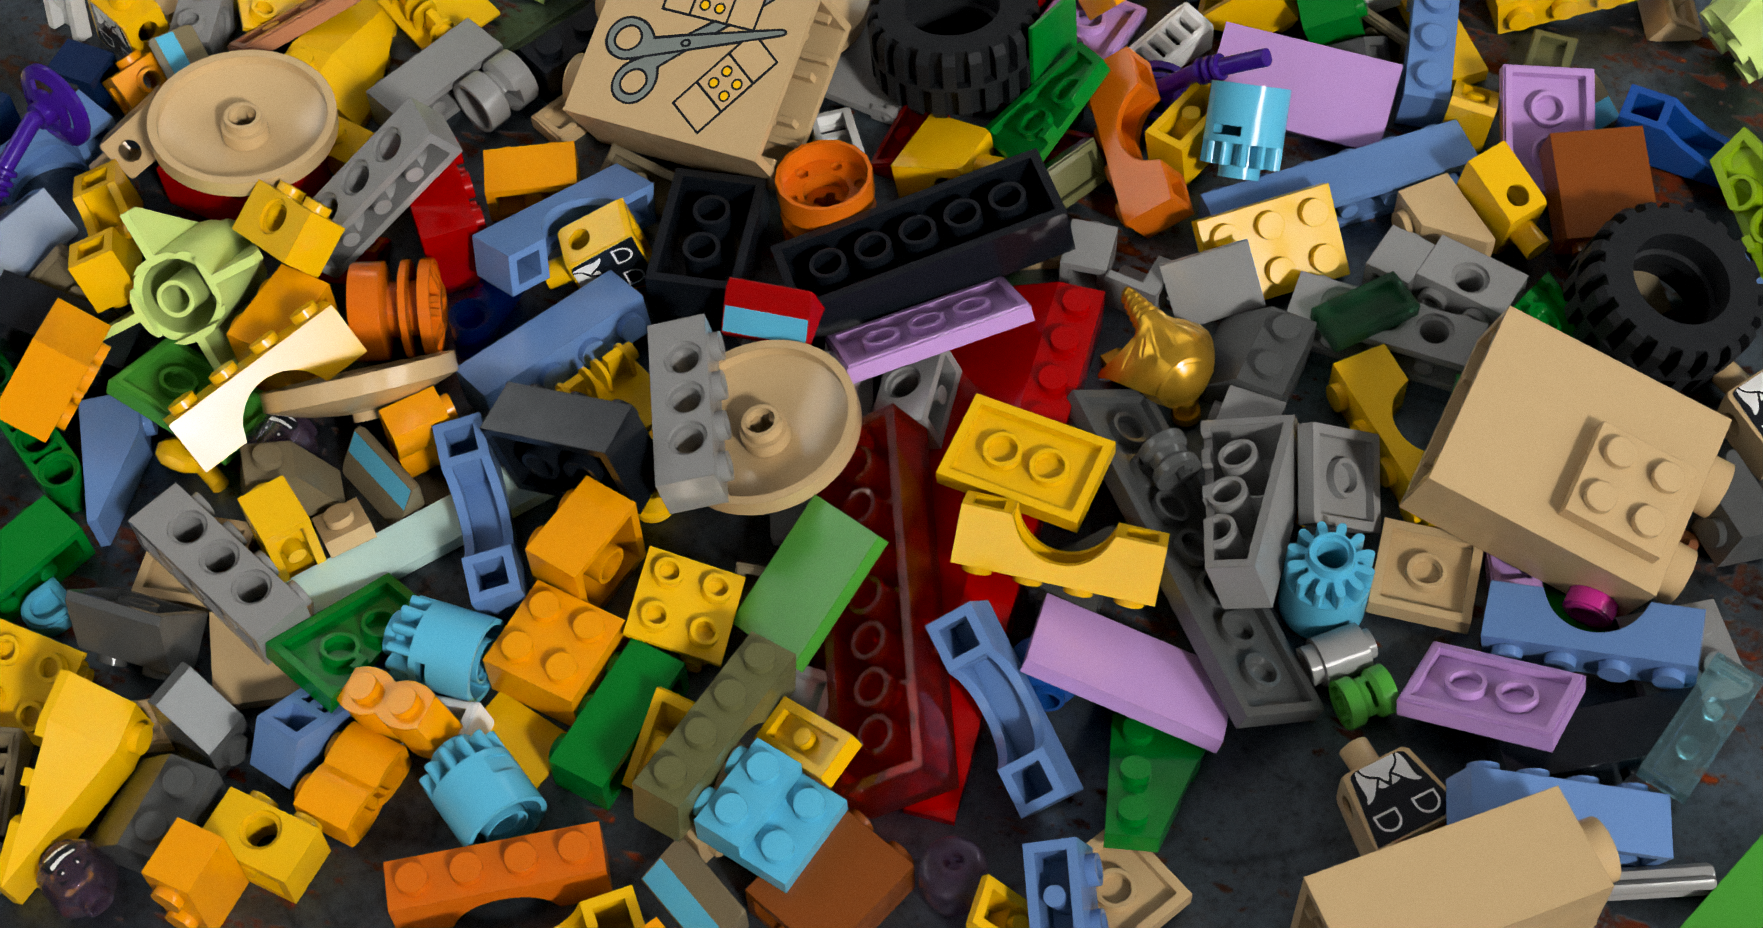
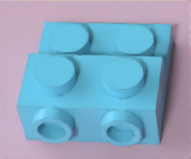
M757 737L748 749L740 745L732 752L724 770L728 776L716 790L709 786L699 795L693 807V814L696 816L694 824L699 840L784 893H787L847 812L848 803L845 798L803 774L801 763Z

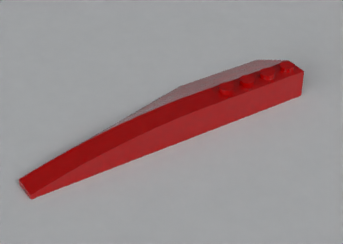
M1063 282L1013 286L1031 305L1035 321L950 350L962 369V375L941 449L915 450L903 797L904 814L955 826L986 721L970 693L956 678L948 673L925 625L969 601L989 600L1008 640H1010L1025 585L1013 581L1011 575L993 571L991 575H975L964 571L961 568V564L950 562L961 504L966 493L937 483L936 471L976 393L1073 427L1074 422L1070 417L1071 404L1067 396L1072 390H1084L1103 326L1105 291ZM1021 513L1025 525L1039 540L1044 521Z

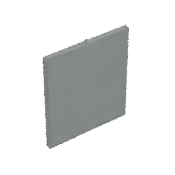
M1248 239L1159 264L1168 294L1166 299L1170 301L1175 318L1185 319L1202 325L1266 306Z

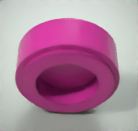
M1583 585L1571 586L1562 603V607L1567 615L1584 625L1595 628L1611 626L1618 610V604L1610 596L1597 589Z

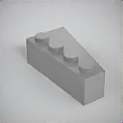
M1295 414L1200 420L1201 435L1204 439L1201 459L1205 471V485L1202 486L1203 502L1206 506V519L1203 520L1205 570L1223 609L1273 608L1298 511L1297 424L1299 423Z

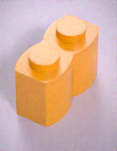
M432 385L378 410L389 450L393 458L412 478L440 465L432 426L459 418L447 393L439 396Z
M363 666L355 668L337 697L339 704L359 724L398 743H404L413 753L424 758L431 759L437 748L450 738L457 736L463 727L459 719L430 688L416 681L404 680L396 682L390 674L376 667Z
M355 721L351 722L342 732H336L331 737L325 748L324 762L313 773H307L301 778L294 791L295 801L293 803L296 811L306 813L316 819L323 826V833L352 848L367 834L379 815L382 806L394 795L412 765L406 746L380 733L369 730Z

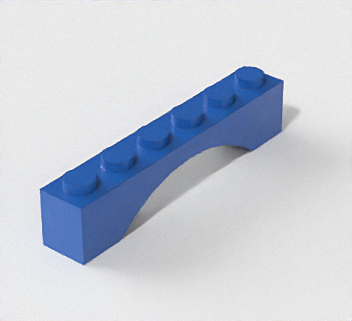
M1632 84L1617 118L1615 128L1643 125L1650 166L1721 189L1709 160L1731 139L1703 123L1678 98Z

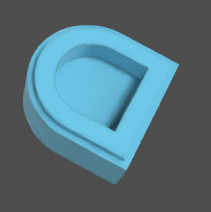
M54 576L30 592L21 605V617L28 629L46 637L57 636L72 627L65 602L67 591Z

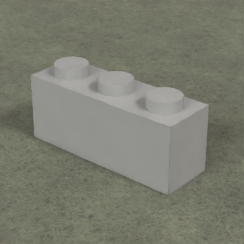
M466 18L424 50L413 55L406 63L388 76L377 81L373 87L366 91L374 121L382 126L409 97L441 113L447 121L462 110L454 95V85L473 71L478 70L483 73V63L501 50H504L503 45L471 19Z

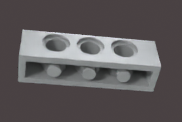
M409 97L312 198L332 209L333 211L329 218L345 228L322 273L338 279L349 268V265L355 262L463 151L441 113Z
M1304 271L1300 273L1287 308V312L1317 322L1312 352L1343 360L1385 344L1409 380L1452 392L1456 374L1462 373L1477 339L1488 329L1489 325L1488 323L1474 320L1467 315H1456L1428 307L1417 301L1399 299L1382 294L1371 288L1353 286L1336 281L1325 275H1314Z
M705 314L647 326L655 487L670 514L729 502L727 482L734 480V467L729 451H725V440L731 439L732 434L727 412L722 410V400L729 398L726 377L723 370L719 368V361L726 359L722 335L720 331H712Z
M175 482L128 520L140 545L265 664L269 665L271 661L266 657L265 642L311 617L307 608L312 603L311 599L295 581L291 580L287 584L277 576L279 574L277 567L264 552L259 550L253 554L245 547L247 544L246 539L231 522L226 521L223 525L213 517L216 515L213 508L202 495L195 492L190 496ZM227 567H231V568L228 569L227 571L220 572L221 570H223V569H225V568H227ZM264 596L261 600L250 603L254 599Z

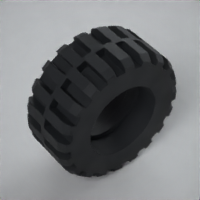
M873 0L867 15V26L873 76L876 78L877 85L899 106L904 107L908 105V108L914 113L924 115L925 112L932 113L935 118H947L948 115H960V118L973 117L975 112L983 111L986 114L995 111L999 104L1003 102L1008 105L1017 99L1020 91L1025 92L1031 85L1028 28L1040 18L1038 0Z
M1654 202L1637 204L1635 208H1625L1616 213L1610 221H1606L1572 261L1567 271L1568 279L1564 282L1563 287L1564 300L1569 301L1564 306V311L1568 324H1574L1576 328L1572 332L1575 339L1677 392H1692L1700 389L1706 382H1711L1715 374L1730 365L1756 338V330L1761 327L1763 321V307H1760L1763 304V284H1757L1756 282L1760 277L1759 270L1754 260L1749 261L1745 255L1747 248L1741 240L1737 239L1734 241L1726 233L1729 228L1720 221L1712 223L1705 218L1706 213L1695 208L1684 211L1681 210V204L1663 202L1659 208ZM1633 271H1643L1655 275L1673 288L1686 304L1692 324L1673 321L1653 309L1641 295L1636 285Z

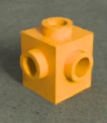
M136 49L115 63L120 71L103 81L102 84L126 116L158 85L161 87L168 79L152 51L142 55ZM143 78L146 80L147 86L144 84Z

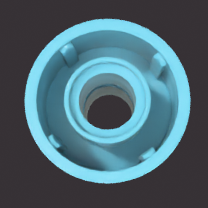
M1211 80L1200 161L1219 164L1217 176L1259 181L1260 170L1280 171L1292 90Z
M1320 521L1317 523L1315 535H1312L1306 529H1300L1297 543H1290L1288 545L1277 605L1280 616L1285 624L1303 638L1308 639L1351 622H1355L1359 626L1363 619L1375 570L1372 568L1375 551L1362 549L1365 536L1362 533L1354 535L1351 539L1346 537L1347 525L1345 523H1340L1336 528V532H1328L1326 523Z
M412 595L409 606L403 605L401 610L396 611L386 626L382 649L384 654L389 655L385 663V668L390 669L389 674L396 680L416 681L439 694L466 701L480 702L491 687L483 658L504 629L505 624L503 620L423 595Z
M478 729L472 736L460 734L450 738L437 748L432 755L431 762L424 766L428 774L419 779L434 807L463 847L531 834L538 827L546 813L547 804L545 799L494 731H490L485 735L481 729Z

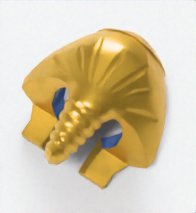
M1126 286L1121 293V302L1124 304V309L1127 310V315L1130 316L1129 320L1133 322L1135 335L1123 349L1115 348L1100 355L1104 368L1099 371L1098 379L1104 382L1114 381L1139 391L1148 400L1171 408V417L1176 425L1181 427L1193 426L1201 418V409L1198 404L1199 396L1204 392L1214 372L1215 350L1209 331L1200 324L1168 316L1135 289Z

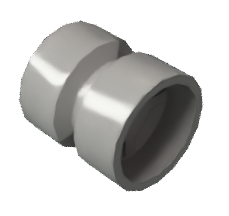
M507 49L501 50L483 63V73L478 70L473 71L456 83L453 88L455 98L465 115L484 132L493 131L509 119L511 115L510 109L519 111L539 95L538 84L528 66L515 53Z

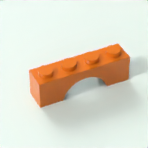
M1126 46L1103 59L1111 71L1086 104L1094 114L1097 125L1094 129V135L1099 146L1104 150L1108 164L1104 167L1105 175L1115 189L1117 196L1116 214L1126 228H1132L1148 239L1194 214L1184 176L1161 159L1143 160L1140 150L1141 131L1148 115L1161 101L1151 64Z
M599 821L383 862L388 913L395 928H452L458 919L468 911L480 905L502 899L520 897L540 898L551 901L559 906H566L613 891L607 848Z

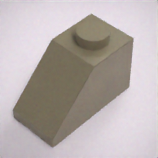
M294 442L244 444L240 447V487L242 496L250 492L258 484L270 482L283 475L308 516L320 515L335 504L345 503L340 470Z

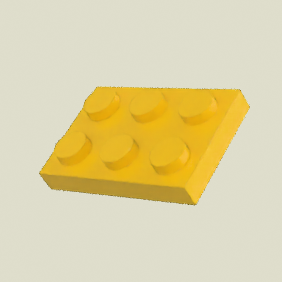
M1319 183L1191 221L1199 252L1248 239L1264 300L1293 292L1301 271L1314 275H1325L1332 279L1350 275L1329 183Z
M976 393L936 471V480L939 484L964 493L970 490L1017 500L1022 514L1078 533L1116 453V442Z

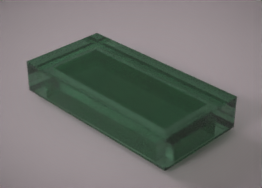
M1392 271L1311 308L1310 319L1317 322L1318 330L1335 353L1417 316L1420 304L1397 274Z

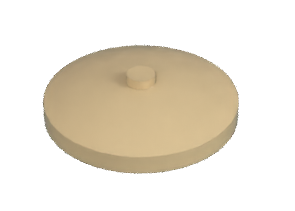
M266 50L223 52L189 64L175 73L161 86L150 104L147 115V131L151 149L162 169L173 179L191 189L227 197L250 196L258 179L277 187L280 180L289 184L301 180L316 169L328 156L335 144L339 128L335 96L326 79L313 67L297 58Z
M764 340L748 343L726 351V359L719 361V368L725 374L729 398L722 400V410L727 412L731 426L732 437L729 440H725V451H729L733 462L734 480L727 482L729 502L708 507L728 514L752 516L779 512L803 503L835 480L850 461L859 441L862 427V411L859 397L849 374L827 352L798 341Z
M454 350L441 351L341 372L329 381L319 377L262 392L259 394L264 414L294 418L352 415L354 423H360L379 418L378 410L382 407H386L432 385L438 384L459 370Z

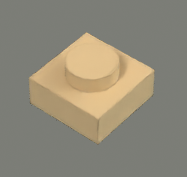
M357 497L345 503L335 504L324 513L311 518L331 559L377 537Z

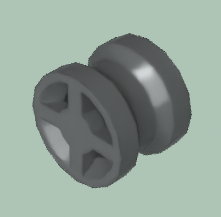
M1170 428L1156 433L1147 439L1138 451L1142 463L1152 468V480L1160 490L1168 491L1186 484L1201 469V461L1194 452L1187 450V438L1179 428Z

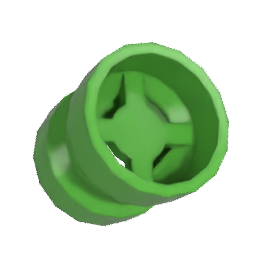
M1377 663L1364 668L1360 676L1352 679L1348 676H1343L1329 683V696L1333 709L1347 730L1364 726L1368 718L1377 715L1384 718L1397 713L1399 693L1391 674L1382 664Z

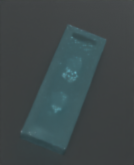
M1717 652L1641 764L1636 776L1665 794H1670V797L1685 805L1761 690L1763 678Z

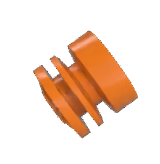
M840 140L809 142L798 146L786 154L777 166L775 187L781 209L780 218L783 224L782 230L785 241L877 207L874 197L875 184L872 165L868 156L855 145Z
M434 257L421 258L418 263L417 274L411 259H402L399 263L396 281L392 280L388 265L384 260L353 262L349 265L346 280L348 326L367 350L365 354L357 359L359 362L391 360L394 357L397 338L401 339L408 358L419 356L421 345H423L425 354L444 351L445 333L448 327V302L438 263Z

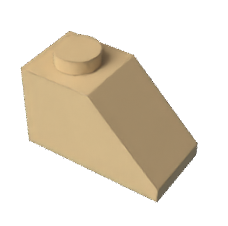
M1448 173L1398 191L1394 212L1391 216L1392 225L1408 232L1416 233L1435 245L1441 236L1445 235L1491 257L1496 239Z

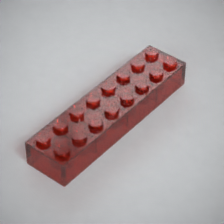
M894 403L862 417L859 441L850 461L834 481L816 494L889 542L824 640L829 722L849 732L862 744L856 755L834 783L833 789L836 794L847 800L849 808L857 809L871 820L959 788L949 673L925 625L944 616L927 428Z

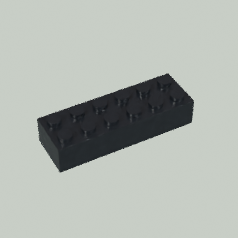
M1037 148L772 245L770 248L784 286L813 292L825 307L811 344L812 346H817L825 343V338L828 335L993 278L1019 271L1075 250V244L1068 212Z

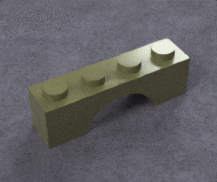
M752 631L632 782L634 818L680 843L694 824L696 816L693 814V807L696 800L704 789L709 786L714 788L723 765L739 740L756 724H764L784 696L790 698L794 693L796 686L795 653Z

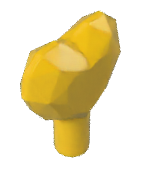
M177 437L166 438L158 443L155 455L160 464L181 473H197L213 493H219L228 486V478L217 466L206 473Z

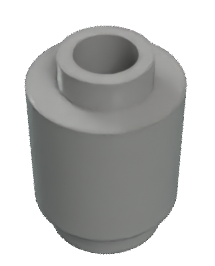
M1351 622L1306 639L1305 645L1296 649V657L1313 687L1319 684L1323 687H1329V683L1343 676L1356 677L1361 674L1364 668L1374 665L1373 659L1378 657V648L1373 635L1367 628L1361 630L1355 622Z

